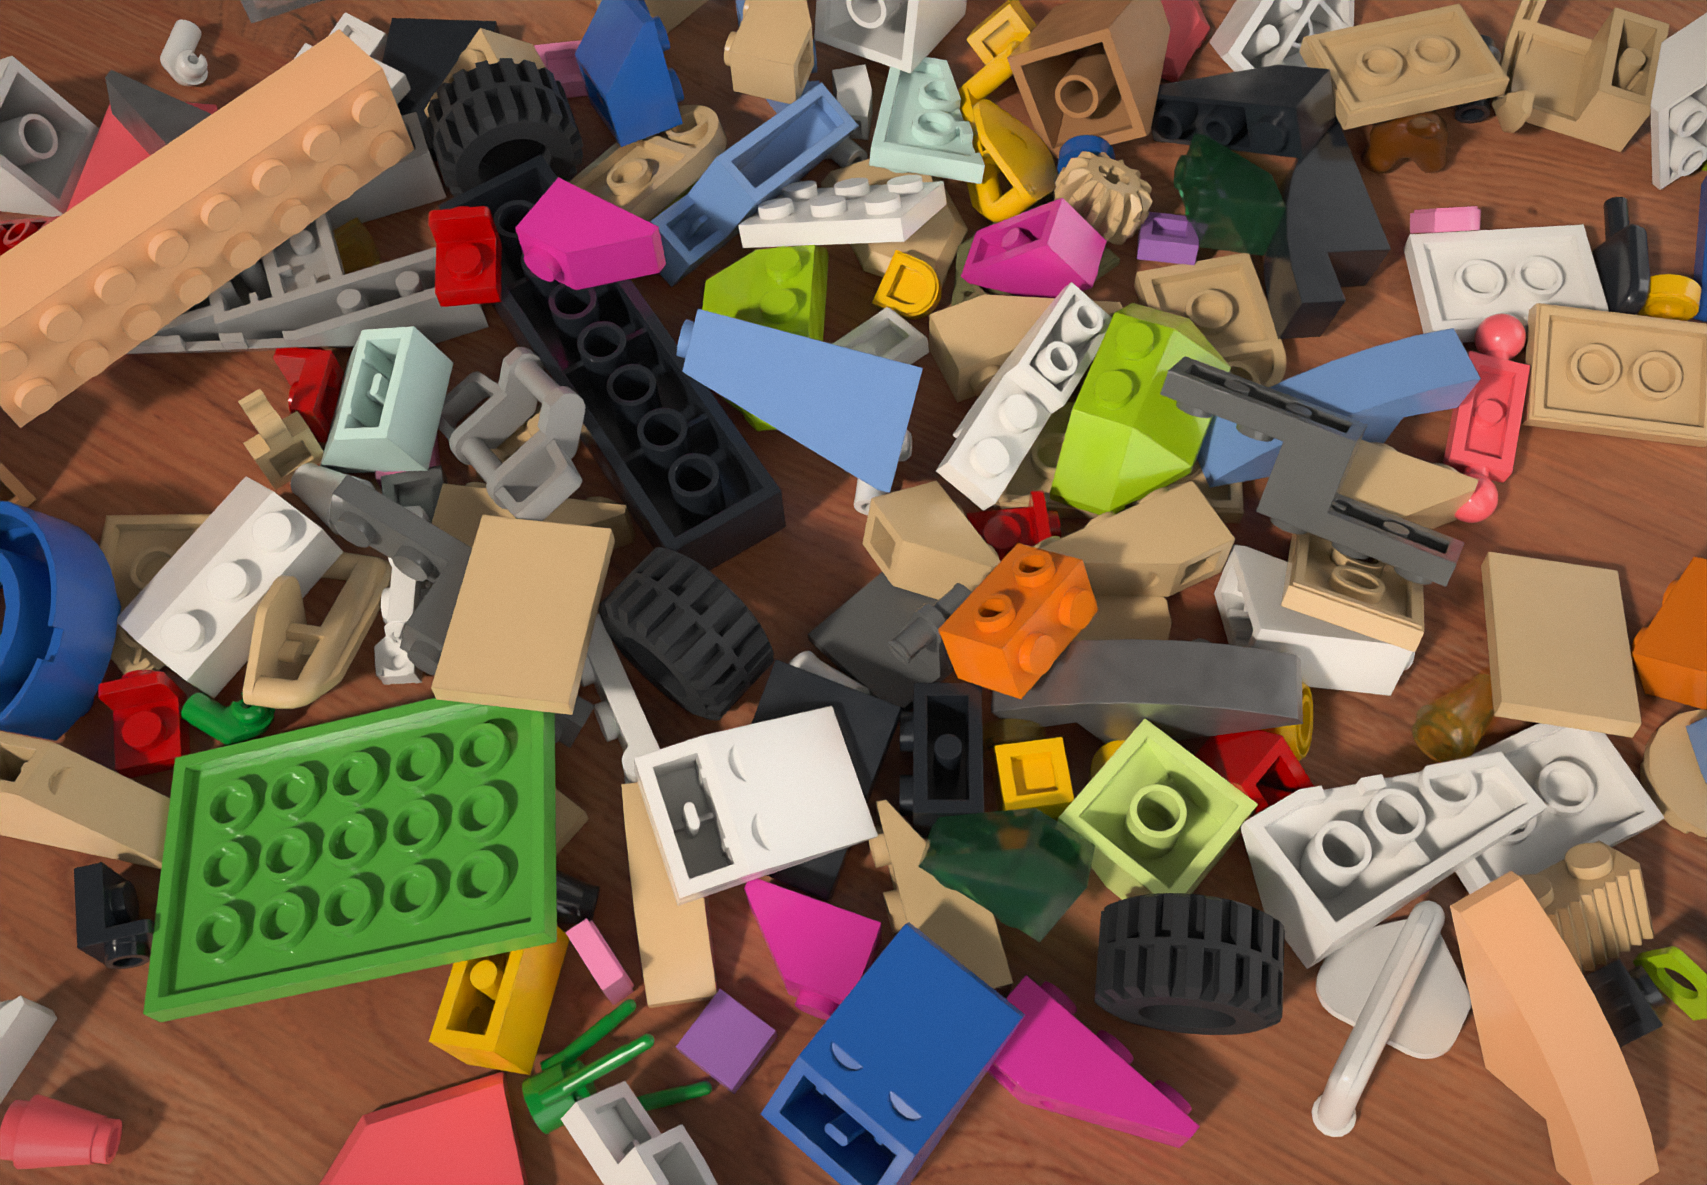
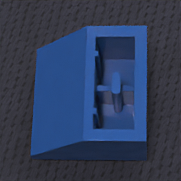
M602 0L575 52L589 101L621 147L683 124L677 104L684 100L683 89L675 70L667 68L663 54L664 51L670 49L669 38L660 17L650 16L644 0Z

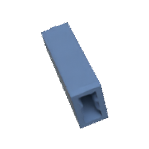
M701 309L697 310L695 321L688 319L684 321L677 345V356L685 358L682 372L875 489L890 493L923 368Z

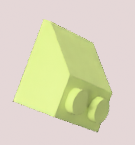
M1144 719L1059 816L1058 823L1104 885L1120 899L1157 893L1192 894L1242 833L1241 825L1251 818L1258 804L1147 719Z

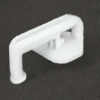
M1422 901L1416 904L1408 919L1374 926L1358 938L1327 956L1318 972L1316 993L1320 1003L1331 1015L1353 1026L1330 1073L1323 1094L1313 1104V1122L1317 1129L1325 1135L1342 1137L1353 1129L1357 1118L1356 1105L1386 1044L1412 1057L1431 1059L1448 1052L1458 1037L1471 1008V1000L1468 989L1440 933L1444 925L1445 913L1436 902Z

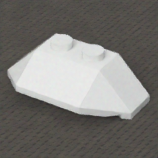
M1236 0L1209 43L1234 72L1272 65L1307 67L1299 53L1303 37L1354 26L1355 0Z

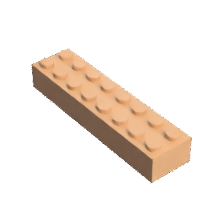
M338 29L1 255L0 406L21 428L38 415L48 411L62 398L92 377L99 375L120 357L143 341L154 336L171 321L195 304L205 300L212 292L245 269L253 266L263 256L293 235L304 230L307 225L341 201L348 199L355 191L388 168L396 165L402 158L415 150L383 68Z

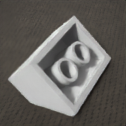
M246 476L117 617V623L139 644L184 680L215 698L248 661L256 612L274 580L280 575L294 576L299 582L303 598L343 551L321 527L274 491Z

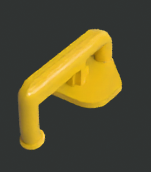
M1018 40L1011 41L1006 50L993 58L958 89L961 98L959 109L963 120L969 121L973 131V148L975 153H981L985 164L982 184L967 182L971 203L980 214L995 223L1023 213L1033 204L1052 193L1056 188L1055 182L1058 178L1053 157L1043 140L1018 119L992 101L985 99L1013 76L1007 57L1021 43ZM1001 171L1013 186L1004 195L1002 194L998 173Z

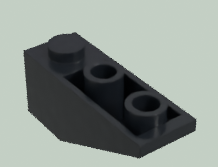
M1272 65L1159 85L1151 126L1153 140L1304 159L1336 120L1330 69Z

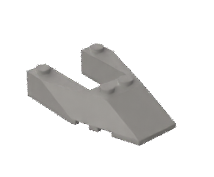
M414 112L402 116L415 150L126 354L275 351L276 348L321 347L323 349L354 348L362 330L414 326L429 341L436 344L489 327L481 304L440 306L435 295L436 247L345 275L334 231L446 198L432 152L417 113Z

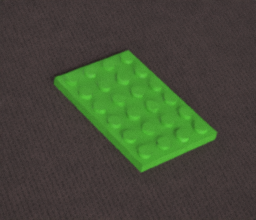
M432 698L175 758L143 1012L144 1015L158 1022L557 942L555 713Z

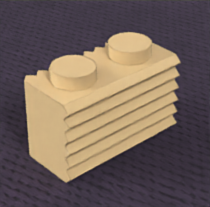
M1600 840L1595 843L1576 845L1570 848L1565 854V859L1537 874L1520 876L1566 944L1583 976L1584 971H1595L1596 964L1607 965V958H1619V952H1630L1631 945H1642V939H1653L1654 937L1640 863Z

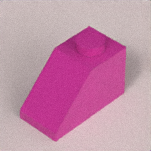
M559 177L515 228L527 267L536 276L545 281L551 282L555 279L574 290L660 273L666 265L658 226Z
M1059 198L976 231L961 277L969 284L1023 297L1056 298L1064 287L1071 282L1083 292L1093 287L1098 275V267L1106 240L1063 198Z
M758 878L747 882L744 889L751 911L788 994L797 997L795 1007L814 1017L828 1020L875 962L882 943L881 922Z

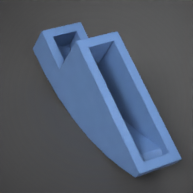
M822 82L717 156L686 196L650 221V223L659 227L666 265L660 271V275L671 287L740 233L738 225L758 212V205L760 203L776 199L783 194V188L791 183L799 182L859 126Z
M1454 328L1375 346L1330 361L1286 379L1270 388L1368 424L1362 440L1370 443H1384L1403 417L1458 408L1481 378ZM1213 416L1197 460L1210 488L1270 477L1283 441L1274 438L1272 441L1265 442L1249 438L1236 429V423Z

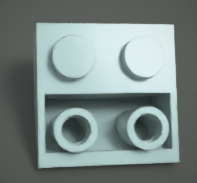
M414 326L362 330L345 368L320 466L341 473L428 471L453 362Z

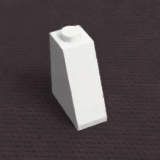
M1233 545L1214 592L1229 645L1297 655L1301 659L1302 682L1308 687L1391 696L1403 671L1409 669L1412 665L1415 652L1281 606L1288 562L1247 546Z

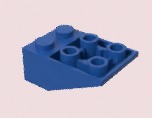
M908 922L800 1053L761 1112V1115L840 1185H910L1015 1032L1025 1014L913 924Z

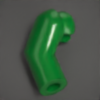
M197 692L188 698L181 711L183 720L227 746L245 742L263 734L269 729L275 714V708L247 705L243 699L238 702L233 701L230 706L226 707L202 692Z

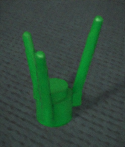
M625 1000L565 1049L541 1061V1072L523 1080L522 1091L525 1102L535 1123L543 1133L549 1134L564 1126L561 1118L577 1101L597 1093L594 1080L627 1063L654 1045V1037L651 1034H644L587 1066L580 1060L574 1062L635 1011L637 1005L634 1000ZM701 1081L637 1096V1099L645 1111H650L706 1096L711 1093L712 1084L708 1081Z

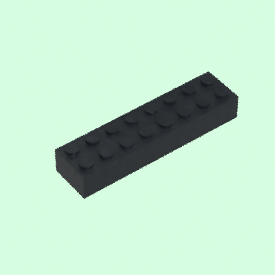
M541 154L438 205L439 210L453 209L459 206H486L490 209L502 243L501 302L491 304L519 347H526L533 351L540 358L543 370L559 386L570 387L583 399L585 415L580 439L624 505L627 506L628 511L653 549L657 547L668 548L693 559L710 571L786 527L780 488L708 387L682 372L685 358L677 356V344L633 282L627 279L574 290L555 279L549 282L539 278L525 264L524 253L515 228L558 178Z

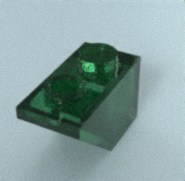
M1194 134L1187 154L1181 155L1176 163L1174 187L1179 190L1185 207L1186 219L1188 222H1191L1197 234L1199 247L1264 256L1286 209L1272 174L1202 134Z
M1037 808L939 817L933 824L918 867L934 876L944 887L960 892L989 910L1005 925L1018 928L1038 942H1041L1087 888L1095 845Z

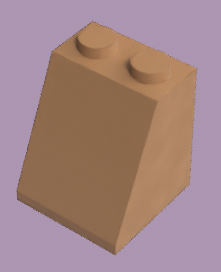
M1074 0L1055 6L1007 57L1034 130L1046 144L1053 159L1059 158V151L1062 145L1076 136L1093 135L1113 145L1145 137L1149 134L1170 34V26L1161 0Z

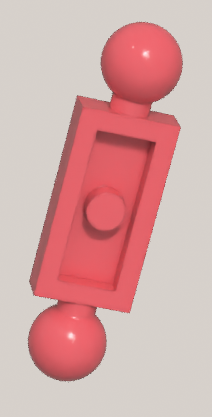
M1494 314L1479 324L1475 333V345L1479 353L1469 351L1468 356L1481 379L1458 408H1453L1443 464L1453 467L1464 475L1479 479L1476 490L1469 501L1455 513V518L1467 523H1477L1492 515L1498 504V491L1491 480L1504 483L1513 471L1530 365L1510 361L1523 349L1526 341V332L1523 324L1516 317L1509 314Z

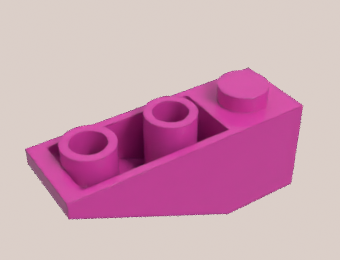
M1026 975L1007 996L1006 999L1022 1011L1025 1017L987 1072L1021 1103L1177 1148L1183 1146L1198 1130L1200 1126L1187 1116L1192 1108L1184 1097L1161 1080L1157 1079L1153 1085L1130 1066L1134 1058L1119 1040L1104 1030H1099L1095 1035L1073 1016L1077 1012V1008L1059 988L1047 981H1044L1039 986Z

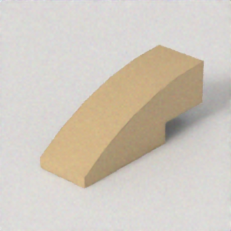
M638 782L621 784L631 887L647 1004L649 1008L713 999L718 992L709 898L705 896L679 906L677 905Z

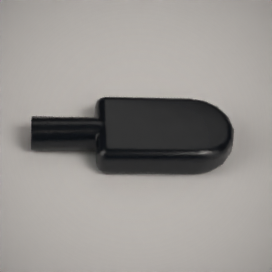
M1612 197L1606 200L1603 205L1605 242L1597 246L1592 251V255L1609 312L1636 315L1646 303L1650 293L1651 280L1647 232L1641 226L1630 224L1628 200L1624 197Z

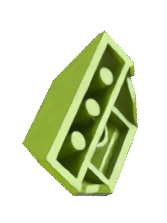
M817 245L757 249L706 280L702 310L823 342L829 262L827 248ZM720 395L726 402L744 414L745 420L757 431L777 430Z
M1131 303L1114 313L1072 408L1050 490L1051 500L1097 515L1106 512L1117 514L1125 509V505L1140 500L1151 492L1164 488L1191 473L1213 416L1211 418H1200L1189 415L1177 408L1176 400L1160 395L1168 370L1185 356L1229 373L1231 367L1189 318Z

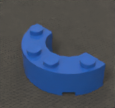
M0 501V589H3L6 605L3 628L0 635V730L56 741L71 728L79 717L84 716L93 705L94 695L98 690V685L102 682L115 643L117 617L121 613V603L117 597L110 565L98 544L89 534L67 521L9 501Z

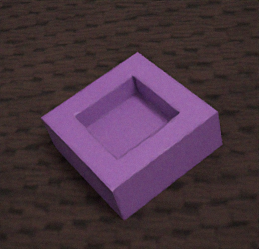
M1149 212L1144 224H1141L1138 232L1137 259L1195 265L1199 247V217Z
M719 989L677 1044L676 1048L681 1054L735 1094L778 1036L776 1030L723 990Z

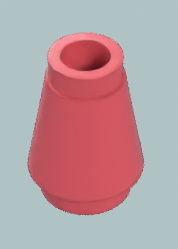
M40 1094L33 1096L30 1101L17 1099L9 1106L0 1127V1159L13 1161L15 1168L18 1170L93 1165L95 1163L110 1164L119 1148L122 1135V1121L120 1119L107 1118L105 1115Z

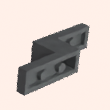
M1186 356L1168 370L1160 395L1176 400V406L1181 411L1200 418H1211L1215 415L1236 423V429L1241 434L1255 440L1269 442L1275 438L1283 441L1256 512L1271 517V522L1286 532L1299 535L1309 532L1332 541V546L1346 556L1356 559L1372 557L1392 565L1397 574L1411 582L1424 585L1435 582L1442 586H1447L1458 562L1464 542L1339 494L1368 424Z
M347 474L332 493L329 522L335 525L338 533L350 543L363 548L371 546L391 558L394 565L406 576L417 581H425L427 579L433 583L428 593L406 622L400 649L407 652L408 659L416 667L435 676L472 548ZM577 695L572 715L555 713V743L559 741L571 748L595 706Z

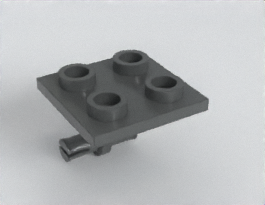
M881 572L808 634V639L848 677L868 688L871 696L903 707V711H909L913 707L914 683H941L954 671L938 629L967 599L971 592L964 585L956 583L949 592L937 600L895 587L890 583L885 574Z

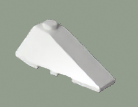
M1496 752L1427 765L1421 772L1383 778L1382 774L1363 777L1356 784L1325 790H1323L1322 785L1299 789L1246 820L1240 828L1265 913L1273 916V918L1279 920L1284 925L1285 940L1308 969L1376 926L1528 823L1548 807L1504 754Z

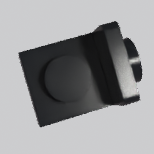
M103 862L74 868L77 948L111 969H128L148 963L150 961L155 923L150 919L136 921L139 916V901L133 884Z
M1617 958L1584 977L1595 995L1620 1048L1663 1026V1022L1655 1009L1667 1004V1002L1641 964L1628 971L1622 960Z

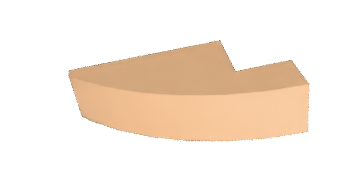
M1509 871L1450 905L1485 1068L1546 1119L1556 1171L1572 1185H1639L1658 1173L1659 1167L1650 1128L1638 1091L1618 1042L1595 995L1569 949L1524 880L1513 871Z

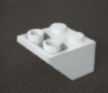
M1707 13L1661 43L1650 105L1652 184L1659 190L1679 177L1693 173L1707 160Z

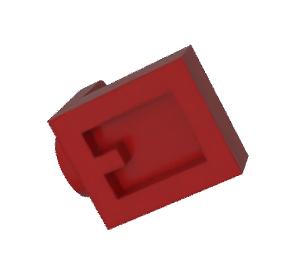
M459 206L453 209L430 211L428 225L436 242L435 295L440 306L449 307L501 302L502 243L490 209L486 206Z
M321 347L276 348L273 359L291 386L288 397L290 413L293 414L298 411L317 442L326 443L344 376L343 369L331 350H325Z
M1044 490L1030 491L1028 507L966 513L967 520L986 544L991 545L995 549L1000 561L1005 558L1017 543L1034 547L1046 538L1052 536L1061 538L1057 510L1047 511Z
M135 670L124 674L119 680L104 682L98 685L99 699L113 710L115 771L130 779L174 769L176 757L190 754L189 723L181 717L182 708L188 700L187 694L164 672Z

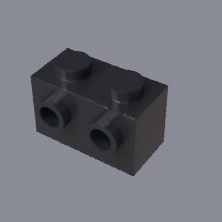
M914 683L913 711H903L900 717V752H913V775H900L899 814L901 816H913V829L921 838L980 839L984 817L982 686L973 683Z

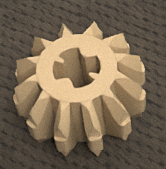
M1082 151L1077 158H1071L1067 167L1062 168L1055 182L1056 188L1052 194L1054 200L1063 198L1106 242L1109 241L1115 245H1122L1127 238L1134 236L1136 230L1140 229L1141 224H1144L1149 215L1148 209L1153 202L1150 197L1152 187L1148 182L1140 179L1141 173L1139 170L1128 168L1124 165L1123 159L1116 161L1111 159L1105 152H1101L1096 156L1091 152Z

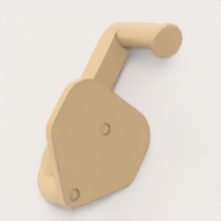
M343 552L322 576L323 578L345 580L346 583L321 627L307 625L298 580L294 576H278L259 604L256 612L243 686L244 703L275 709H295L314 702L340 683L381 608V596L384 588L391 585L392 567L390 563L375 556Z

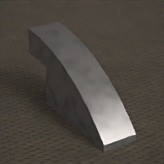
M1142 639L1071 641L1053 662L1051 668L1039 678L1022 699L992 690L991 713L1017 731L1077 722L1105 744L1116 740L1126 741L1144 719H1147L1174 741L1303 724L1301 659L1295 654L1204 642Z

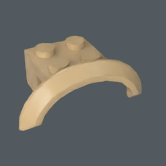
M1520 0L1511 22L1500 60V66L1510 80L1504 95L1492 97V106L1502 131L1515 133L1527 122L1621 152L1651 113L1650 105L1661 43L1667 39L1670 24L1615 7L1592 40L1537 23L1546 0Z

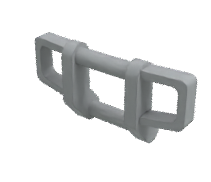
M516 347L503 359L498 384L481 372L475 371L469 374L445 396L438 428L449 440L451 451L459 461L472 465L487 483V493L491 499L502 509H508L516 519L543 521L574 493L582 483V478L571 459L576 454L585 415L584 401L570 387L559 386L543 370L540 358L529 348ZM490 397L481 407H479L470 417H468L459 427L455 429L456 424L460 419H462L480 401ZM537 400L542 403L538 421V428L540 430L502 463L490 449H496L534 414Z

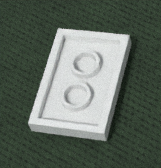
M904 175L892 178L884 185H869L867 178L846 179L837 182L834 187L817 188L815 181L791 183L783 188L782 195L776 199L760 203L758 205V212L738 225L743 248L904 242L947 204L944 181L922 182V176Z
M1584 224L1410 234L1403 248L1423 334L1454 328L1461 343L1475 342V333L1479 324L1491 315L1503 313L1516 317L1523 324L1527 339L1529 309L1536 303L1609 312Z
M1538 723L1469 757L1502 752L1548 808L1455 872L1469 894L1509 871H1513L1518 876L1537 874L1565 859L1566 852L1579 844L1595 843L1600 840L1613 847L1655 826L1664 819V816L1605 733Z

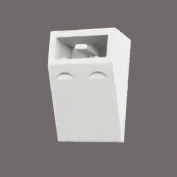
M832 706L703 735L634 758V773L678 906L878 837Z

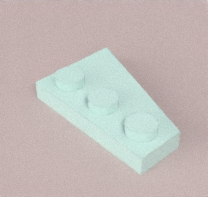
M925 57L911 74L890 66L871 145L869 166L886 168L895 173L911 172L982 184L985 164L981 153H975L973 148V131L969 121L963 120L959 109L961 98L947 60Z

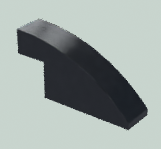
M1337 117L1335 122L1304 159L1296 158L1278 190L1270 211L1264 241V278L1268 306L1278 339L1321 337L1346 301L1341 287L1365 286L1391 250Z

